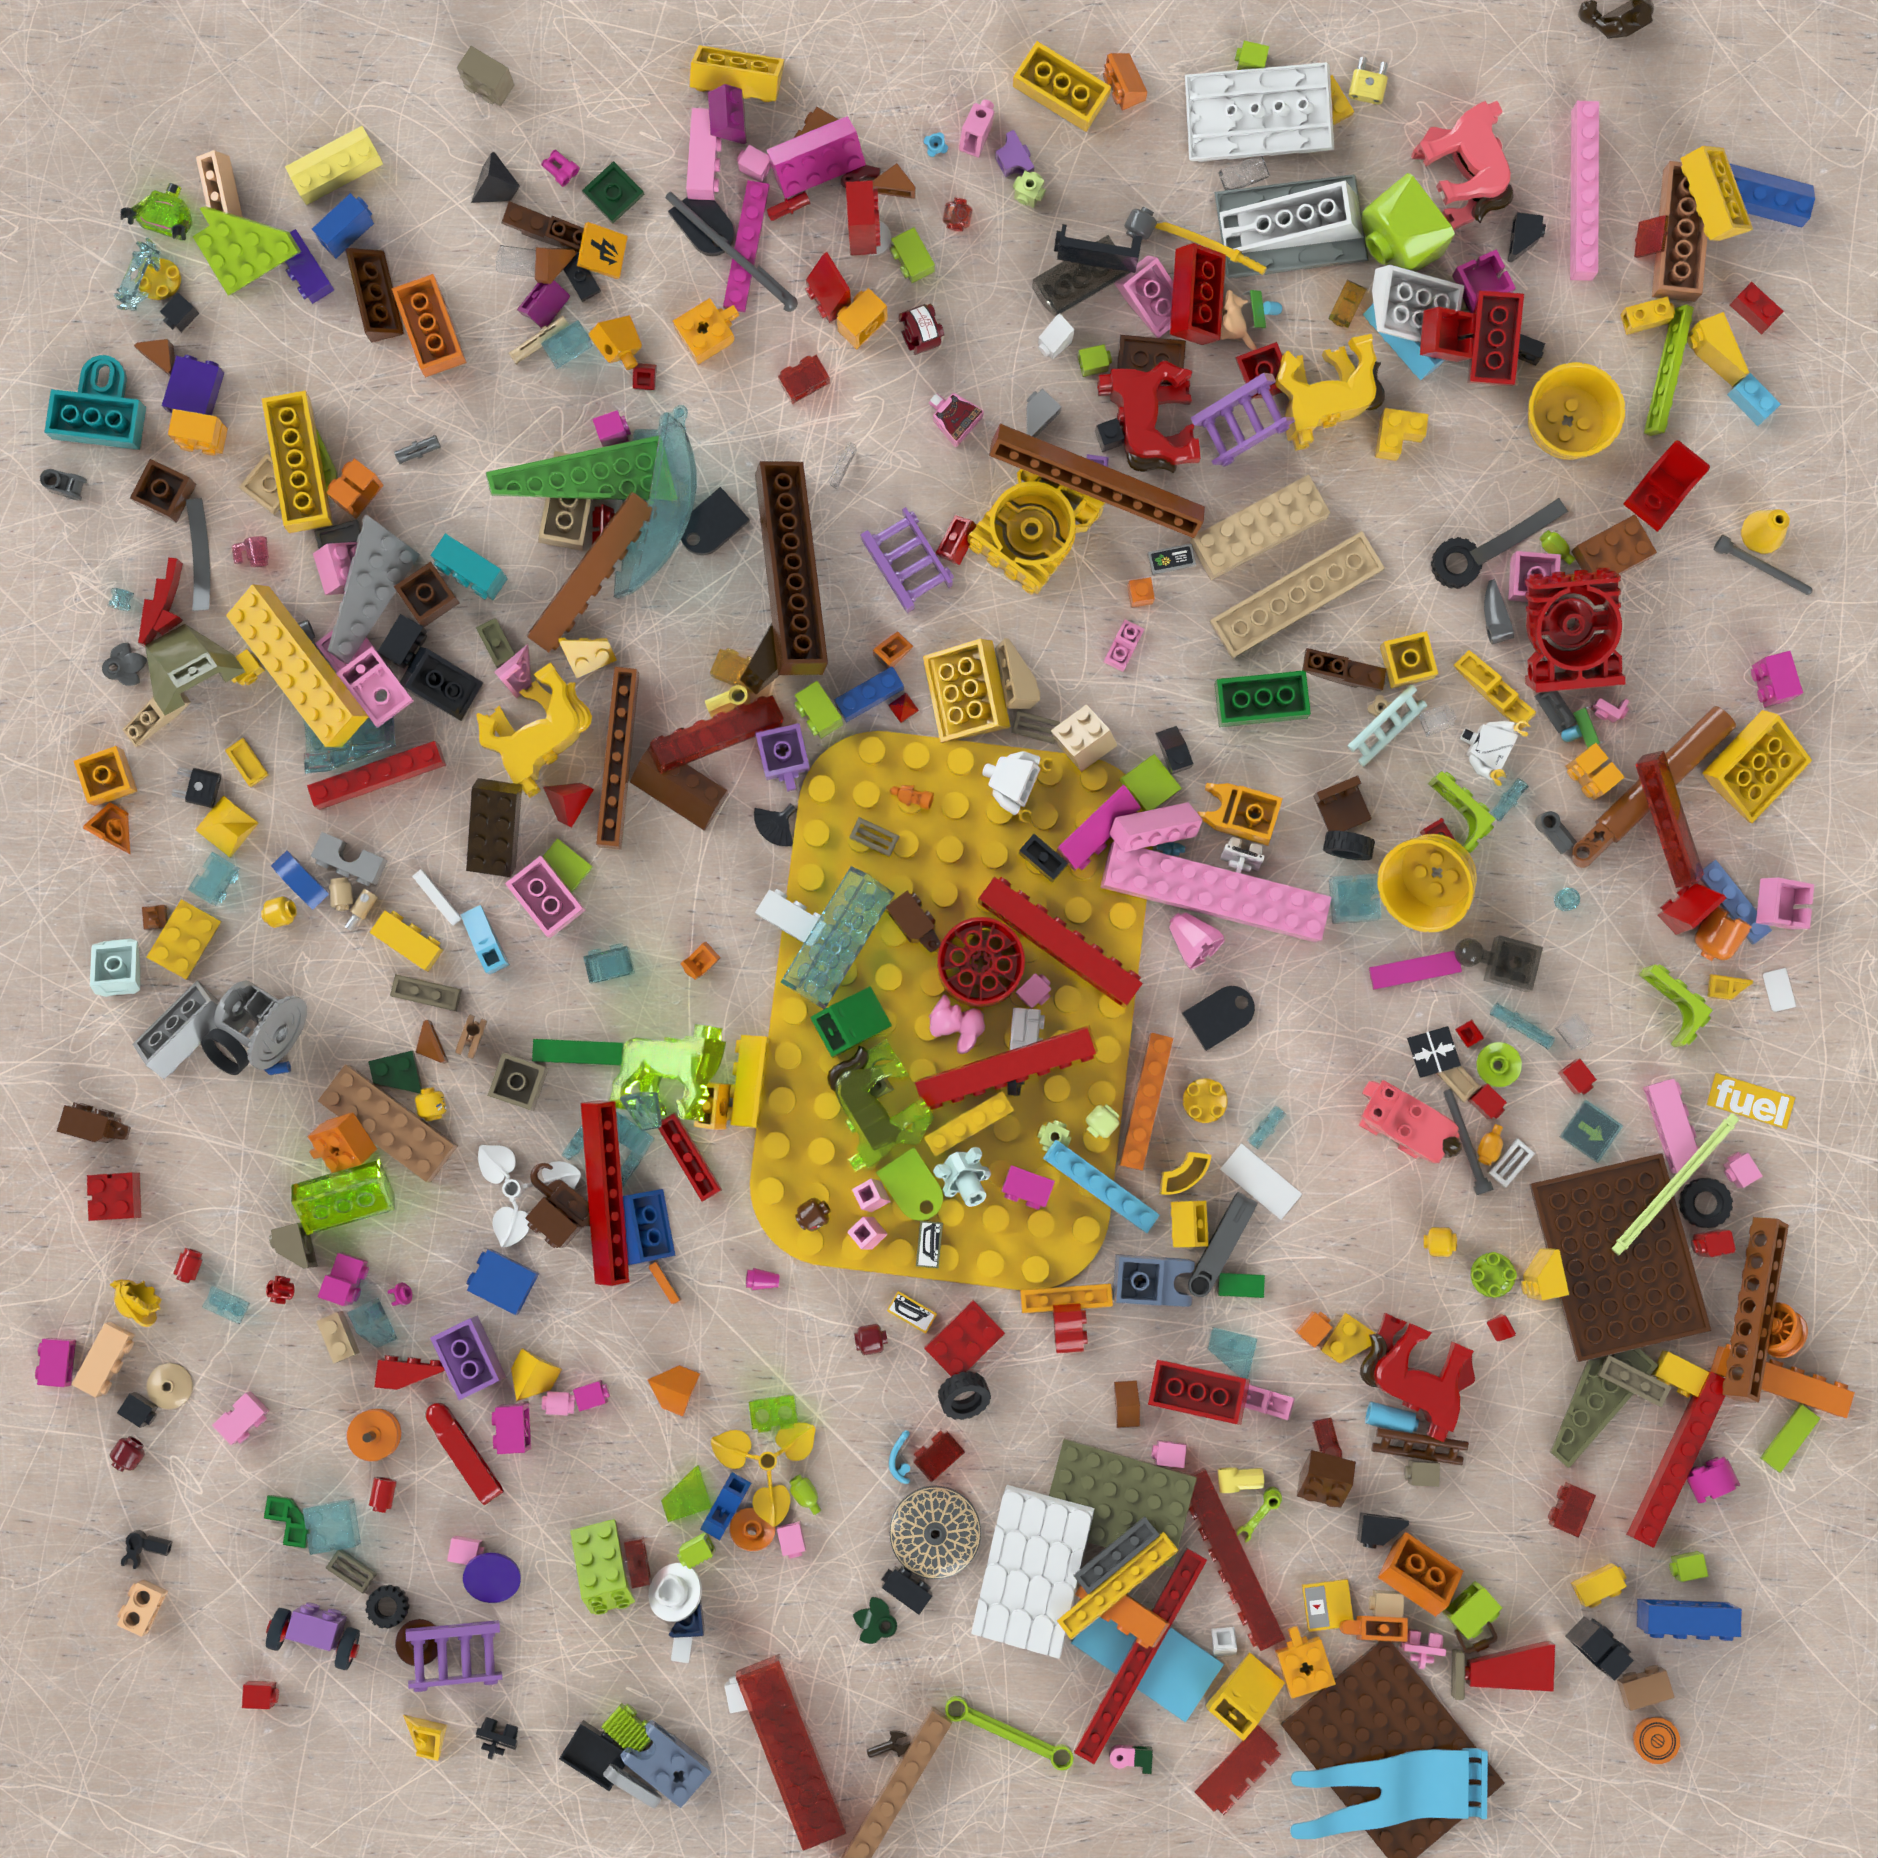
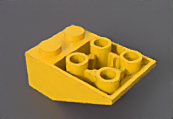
M1249 1652L1205 1706L1209 1712L1244 1741L1260 1722L1285 1682Z

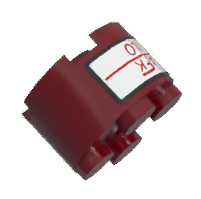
M931 303L920 305L899 314V322L904 324V330L901 331L908 349L910 351L914 350V355L939 347L942 343L941 337L944 336V329L940 323L937 324L934 317L936 315L935 309Z

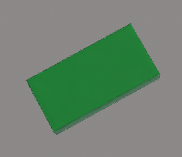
M1220 1273L1218 1296L1264 1298L1265 1275Z

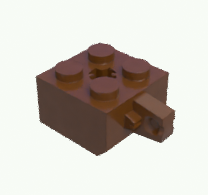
M907 890L886 906V912L910 943L920 942L932 953L941 945L935 933L934 924L936 920L928 910L924 913L921 909V900L914 892L910 894Z
M73 1102L72 1106L64 1105L56 1132L92 1142L109 1143L114 1139H128L131 1127L121 1123V1118L114 1117L115 1112L96 1108L93 1111L94 1106Z

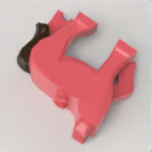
M1485 100L1474 106L1460 117L1452 129L1429 128L1422 141L1413 150L1412 159L1424 160L1423 162L1426 167L1451 153L1457 168L1468 180L1465 183L1459 184L1444 180L1439 181L1436 186L1438 192L1443 191L1445 199H1443L1445 206L1455 201L1468 200L1467 205L1463 208H1448L1442 212L1454 231L1461 226L1472 223L1474 220L1481 223L1483 217L1488 212L1507 207L1514 197L1513 188L1509 184L1511 172L1502 151L1501 141L1498 137L1495 138L1492 132V125L1498 122V116L1503 112L1498 101L1487 104Z
M1382 1080L1380 1083L1375 1081L1368 1082L1362 1094L1369 1099V1102L1361 1115L1362 1120L1359 1126L1376 1136L1379 1132L1400 1144L1399 1150L1415 1159L1420 1157L1432 1163H1440L1442 1158L1457 1156L1462 1151V1143L1458 1139L1460 1136L1459 1128L1451 1119L1385 1080Z

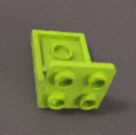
M1441 771L1431 779L1428 785L1465 817L1469 832L1462 846L1468 853H1471L1479 845L1477 839L1481 840L1494 828L1492 823L1495 821V818L1489 813L1490 809L1482 802L1477 803L1472 798L1473 794L1467 788L1459 787L1455 783L1456 779L1450 773Z
M1654 964L1643 968L1639 976L1676 1004L1682 1014L1681 1030L1671 1045L1673 1047L1690 1045L1697 1037L1695 1032L1700 1026L1703 1028L1711 1019L1709 1014L1713 1010L1705 1004L1706 1000L1702 996L1688 991V986L1683 981L1675 980L1668 975L1670 972L1664 966Z
M611 1519L570 1530L581 1599L590 1613L601 1615L610 1609H624L634 1603L635 1598L630 1590L625 1573L616 1520Z

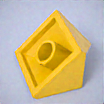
M223 795L195 830L231 858L259 823Z

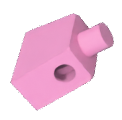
M982 100L981 104H973L962 127L960 151L978 158L980 157L993 124L995 111L993 110L994 104L991 101Z

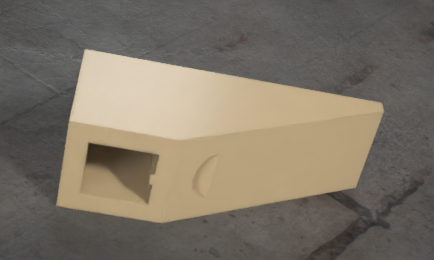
M184 692L180 693L185 704L184 706L164 715L153 697L122 729L135 747H138L175 719L191 703Z

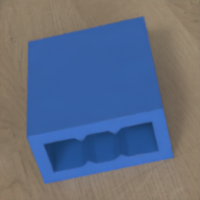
M351 193L312 228L321 245L335 259L374 224L370 217L372 213L367 208L368 205L360 197L356 199Z
M487 1249L486 1252L483 1251L477 1261L479 1267L476 1273L472 1272L466 1284L469 1285L467 1291L514 1315H518L539 1273L492 1249Z

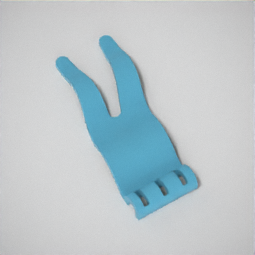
M1480 1748L1417 1750L1380 1760L1349 1763L1319 1770L1295 1771L1291 1775V1782L1295 1786L1309 1788L1334 1786L1379 1787L1381 1795L1378 1799L1352 1805L1311 1821L1295 1823L1290 1828V1834L1295 1839H1317L1345 1832L1388 1827L1420 1818L1468 1819V1817H1479L1487 1819L1488 1751ZM1469 1757L1481 1758V1763L1469 1762ZM1469 1779L1481 1780V1785L1469 1784ZM1469 1801L1481 1802V1807L1468 1806Z

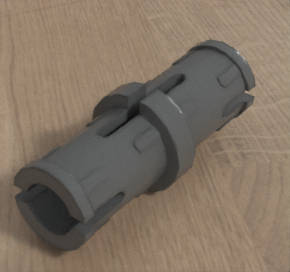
M433 435L419 442L413 441L412 445L398 451L396 450L394 454L398 463L402 464L416 457L422 458L423 454L439 449L441 446L437 436Z

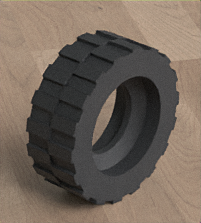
M1461 537L1450 538L1446 542L1444 541L1432 556L1431 566L1435 579L1441 582V585L1448 586L1451 589H1460L1473 582L1479 575L1483 565L1478 566L1470 551L1477 548L1476 544L1470 542L1469 539H1462ZM1456 552L1463 554L1468 562L1466 570L1459 574L1450 572L1446 566L1447 557Z
M1327 831L1323 851L1340 858L1361 861L1371 860L1375 841L1368 836L1353 832Z
M1698 1178L1684 1186V1190L1680 1193L1679 1209L1684 1215V1219L1688 1220L1691 1225H1696V1227L1714 1228L1718 1227L1719 1224H1723L1730 1217V1212L1733 1209V1198H1731L1730 1190L1726 1188L1725 1184L1720 1183L1719 1180ZM1702 1192H1710L1716 1198L1717 1206L1710 1214H1702L1695 1207V1199Z
M960 1372L959 1374L952 1375L938 1389V1398L944 1414L954 1420L973 1418V1416L979 1415L984 1411L987 1405L990 1404L991 1395L986 1380L977 1372ZM964 1392H975L973 1395L966 1399L954 1400L958 1395Z

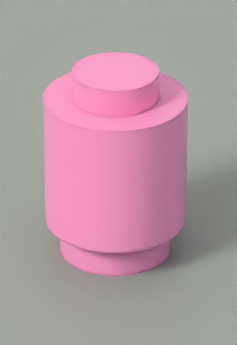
M548 1391L547 1396L542 1397V1410H546V1414L568 1416V1413L574 1414V1395H570L568 1392Z

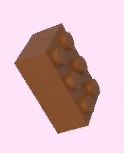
M1636 514L1578 544L1571 551L1581 570H1588V573L1596 572L1597 568H1610V571H1616L1619 575L1649 560L1657 553Z

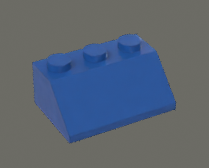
M663 1189L623 1196L628 1265L676 1256Z

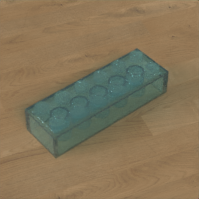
M851 866L780 983L811 1003L825 1009L895 893L869 874Z

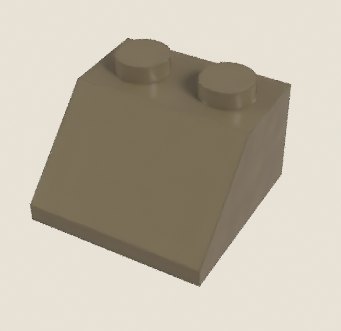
M307 1222L295 1223L271 1230L272 1235H269L271 1247L275 1248L276 1253L303 1269L318 1266Z

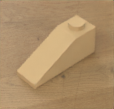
M1004 638L995 647L1006 707L1009 709H1031L1040 700V690L1037 686L1036 678L1010 639Z

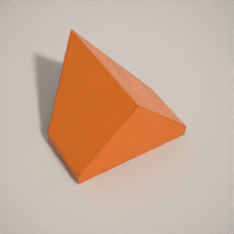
M109 802L83 826V829L130 854L129 813Z
M679 1365L648 1379V1382L663 1409L684 1416L700 1373Z

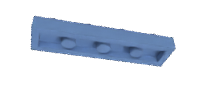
M1717 860L1712 861L1696 874L1707 888L1724 894L1727 897L1720 905L1723 909L1730 912L1728 915L1731 919L1740 918L1752 926L1746 937L1752 945L1772 931L1768 925L1756 923V909Z

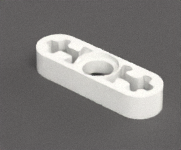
M422 869L413 875L415 881L453 926L462 919Z

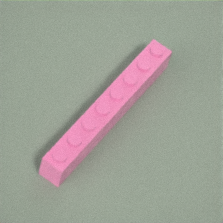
M1577 101L1571 110L1570 280L1592 281L1598 273L1599 101Z

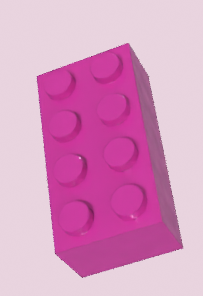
M848 116L767 149L777 184L785 199L866 165L857 131Z

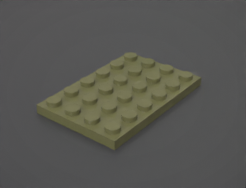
M1064 1438L1049 1496L1095 1508L1088 1543L1106 1548L1145 1516L1159 1534L1165 1532L1178 1549L1197 1477ZM1177 1553L1163 1565L1174 1567Z

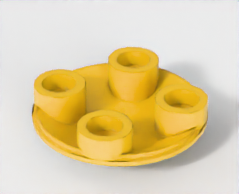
M150 257L140 268L136 284L141 293L147 298L164 300L174 295L179 289L181 273L172 261Z
M1202 1078L1193 1081L1185 1089L1183 1107L1187 1115L1194 1121L1211 1123L1218 1120L1226 1111L1228 1099L1221 1083L1212 1079Z

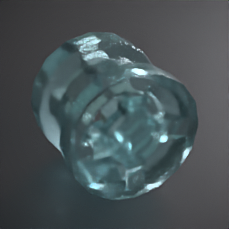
M112 588V599L108 601V606L122 611H130L131 606L129 603L133 599L134 593L119 588Z
M1573 888L1562 889L1554 897L1555 906L1559 910L1566 912L1575 909L1580 903V895Z

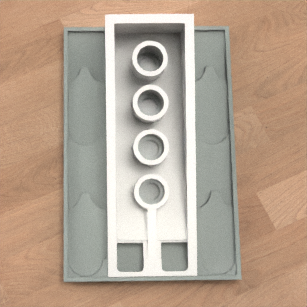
M1354 174L1214 192L1222 244L1234 250L1238 249L1242 251L1241 254L1266 266L1267 269L1264 275L1369 261L1365 234L1361 224L1362 213L1357 180ZM1226 256L1225 269L1228 278L1261 275L1259 272L1239 262L1231 261V258Z

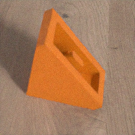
M897 631L874 648L873 656L888 669L892 666L894 667L913 648V645Z

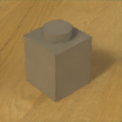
M1409 1460V1465L1405 1466V1479L1413 1486L1439 1487L1440 1463L1436 1461Z

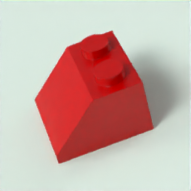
M1275 342L1237 356L1235 359L1246 384L1263 373L1273 374L1276 381L1283 355L1278 343ZM1275 383L1270 385L1269 391L1272 396L1282 393ZM1257 393L1253 395L1251 398L1256 399L1263 397L1261 394Z

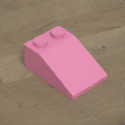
M1147 255L1137 264L1135 273L1126 272L1114 284L1125 301L1156 338H1159L1170 329L1173 281L1159 259Z

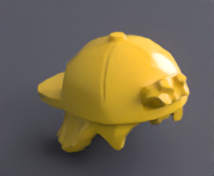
M127 1279L114 1280L110 1284L115 1289L114 1302L120 1314L127 1318H133L136 1323L143 1327H150L156 1322V1311L160 1309L159 1304L162 1299L155 1294L154 1287H146L145 1281L137 1284Z

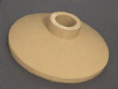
M166 1363L158 1366L151 1372L147 1380V1393L150 1400L156 1406L163 1409H175L182 1406L190 1398L193 1390L191 1375L183 1366L175 1363ZM166 1382L170 1383L171 1389L169 1391H166L164 1389V1384Z

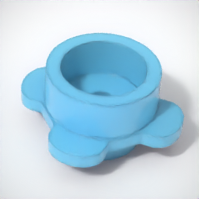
M935 133L924 138V144L928 148V156L934 157L938 153L944 154L948 151L943 133Z

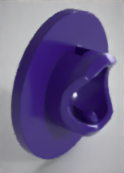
M484 1553L474 1557L468 1562L463 1572V1584L466 1591L475 1599L486 1603H498L509 1599L517 1592L521 1582V1572L517 1564L511 1558L499 1553Z

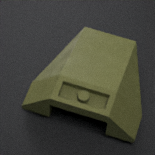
M186 624L145 645L153 697L164 715L185 705L180 693L219 673L226 683L245 672L232 653Z

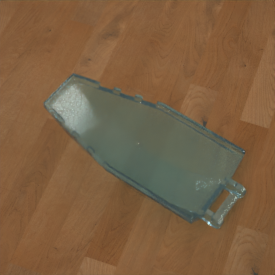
M684 405L676 406L672 412L663 413L660 416L657 430H634L632 441L659 435L649 501H646L648 507H652L649 522L644 521L640 529L642 534L635 543L631 541L626 548L629 551L622 560L621 572L616 571L613 598L619 599L634 593L663 567L678 546L690 520L697 489V470L694 452L686 433L685 419L687 418L688 410Z

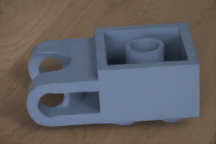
M1116 1254L1112 1300L1116 1303L1190 1307L1192 1305V1297L1187 1293L1176 1291L1174 1280L1180 1273H1191L1194 1271L1195 1262L1190 1259ZM1137 1275L1143 1278V1281H1139L1138 1285L1134 1282V1278Z
M650 1720L645 1725L647 1736L653 1741L651 1747L642 1752L627 1747L620 1754L621 1758L630 1769L678 1807L682 1808L712 1773L708 1761L679 1738L669 1733L654 1720Z

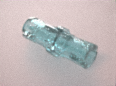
M1517 778L1510 789L1501 795L1500 801L1489 813L1501 822L1507 812L1518 804L1517 800L1529 786L1523 780Z
M1274 1106L1267 1117L1258 1123L1259 1126L1247 1141L1253 1147L1259 1149L1266 1138L1275 1132L1274 1129L1286 1113L1279 1107Z

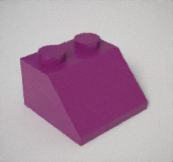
M724 84L708 92L710 135L746 144L745 107L742 89Z

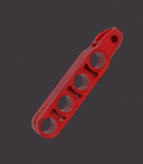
M443 1403L430 1405L425 1412L427 1422L478 1500L485 1506L504 1492L501 1484L450 1409Z

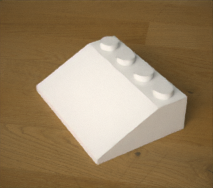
M1393 265L1375 269L1372 295L1377 332L1421 343L1424 310L1444 307L1460 311L1464 285Z

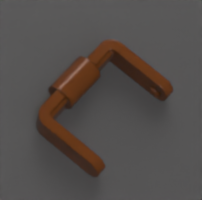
M1489 1621L1487 1625L1492 1637L1478 1641L1469 1648H1466L1459 1631H1454L1462 1650L1466 1654L1475 1651L1478 1653L1497 1641V1634Z

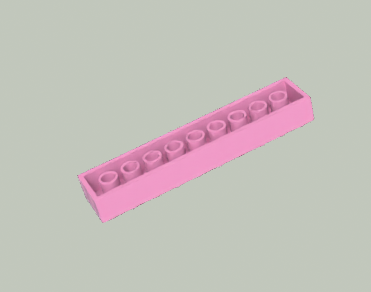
M1115 841L1110 844L1100 886L1104 889L1315 943L1322 941L1332 898L1323 894L1144 848L1123 852Z

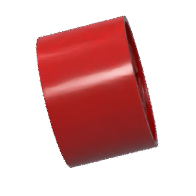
M987 917L970 918L955 925L942 940L937 959L939 979L946 992L959 1003L975 1008L991 1007L1006 1000L1017 988L1025 966L1024 950L1014 931L1004 923ZM982 928L991 929L987 940L982 939ZM970 934H975L979 937L980 942L976 946H971L967 943V937ZM958 937L965 947L963 949L959 948L951 942ZM993 938L1000 939L1002 947L998 950H993L989 945L990 940ZM1012 946L1015 954L1003 956L1001 952ZM955 952H962L964 954L965 960L962 963L957 964L952 960V955ZM981 953H983V960L987 963V966L983 965L980 973H978V965L974 961H978ZM1002 959L1007 960L1010 964L1009 970L1000 971L997 967V962ZM959 968L960 972L948 979L945 970ZM963 973H969L973 977V981L969 985H964L960 982V976ZM999 975L1012 981L1007 988L997 979ZM992 977L995 980V986L992 989H986L982 984L984 978ZM974 984L980 985L979 998L970 997Z

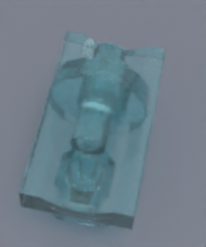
M211 1286L202 1308L237 1324H241L250 1303Z

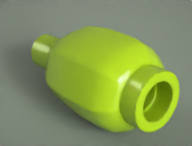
M1547 530L1541 535L1539 540L1542 542V548L1548 554H1560L1561 560L1563 559L1569 565L1573 563L1575 558L1569 553L1570 547L1558 533Z
M801 1474L789 1481L791 1484L790 1492L797 1503L802 1507L809 1508L813 1515L819 1513L821 1508L817 1504L818 1493L808 1478H803Z

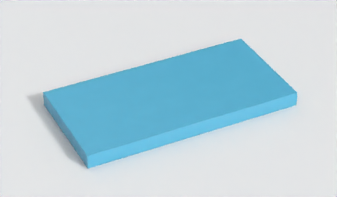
M1099 1617L1072 1639L1071 1644L1117 1674L1137 1637L1132 1633L1126 1635L1116 1628L1118 1624L1113 1620L1107 1622ZM1170 1627L1136 1689L1186 1723L1224 1664Z

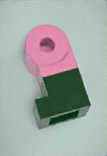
M1119 1744L1111 1748L1109 1757L1111 1764L1115 1768L1121 1769L1126 1766L1141 1767L1142 1774H1152V1747Z

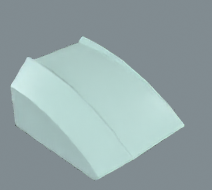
M131 938L111 940L92 945L90 987L95 994L108 997L135 994L140 990V958L137 940Z

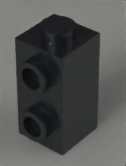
M896 1566L893 1570L888 1569L881 1578L884 1582L882 1589L920 1615L933 1596L930 1591L931 1587L922 1580L919 1582L911 1578L913 1574L903 1566L900 1569Z

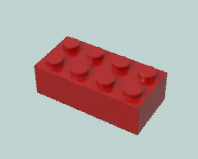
M873 180L846 182L850 255L877 254L876 247L881 246L878 188H873Z
M1196 243L1176 248L1170 335L1199 345L1209 344L1221 339L1226 254Z
M1481 290L1476 293L1474 311L1476 314L1475 333L1472 334V338H1474L1473 356L1469 361L1467 383L1502 386L1515 385L1524 304L1523 293Z
M1157 1359L1148 1405L1241 1425L1250 1379Z

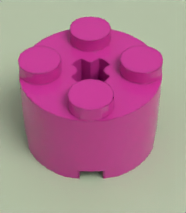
M1725 1457L1712 1458L1705 1462L1707 1466L1693 1467L1686 1479L1697 1503L1707 1502L1705 1498L1708 1496L1716 1499L1735 1490L1736 1486H1740L1729 1460Z

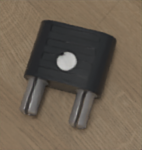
M179 767L177 774L190 777L187 792L173 789L172 792L175 793H172V796L185 799L187 803L213 808L221 782V774L198 768L190 770Z

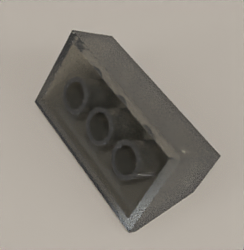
M1109 235L1097 241L1098 243L1115 245ZM1063 261L1034 278L1032 289L1042 305L1056 317L1059 313L1062 314L1131 272Z

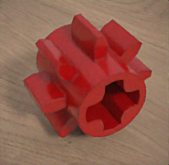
M275 1276V1281L270 1280L266 1286V1295L271 1297L270 1302L285 1305L286 1300H291L294 1296L295 1286L293 1283H290V1278Z

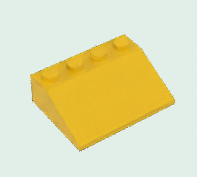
M977 639L923 656L941 742L987 734L1010 727L992 640Z
M1761 710L1702 774L1710 785L1752 824L1806 768L1812 759L1778 714Z

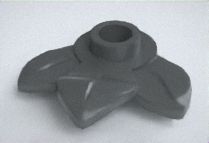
M121 643L111 650L110 658L105 660L102 665V672L108 679L118 680L123 685H137L140 683L137 672L145 666L147 658L138 653H130V644ZM111 665H116L118 669L116 671H111L109 667Z

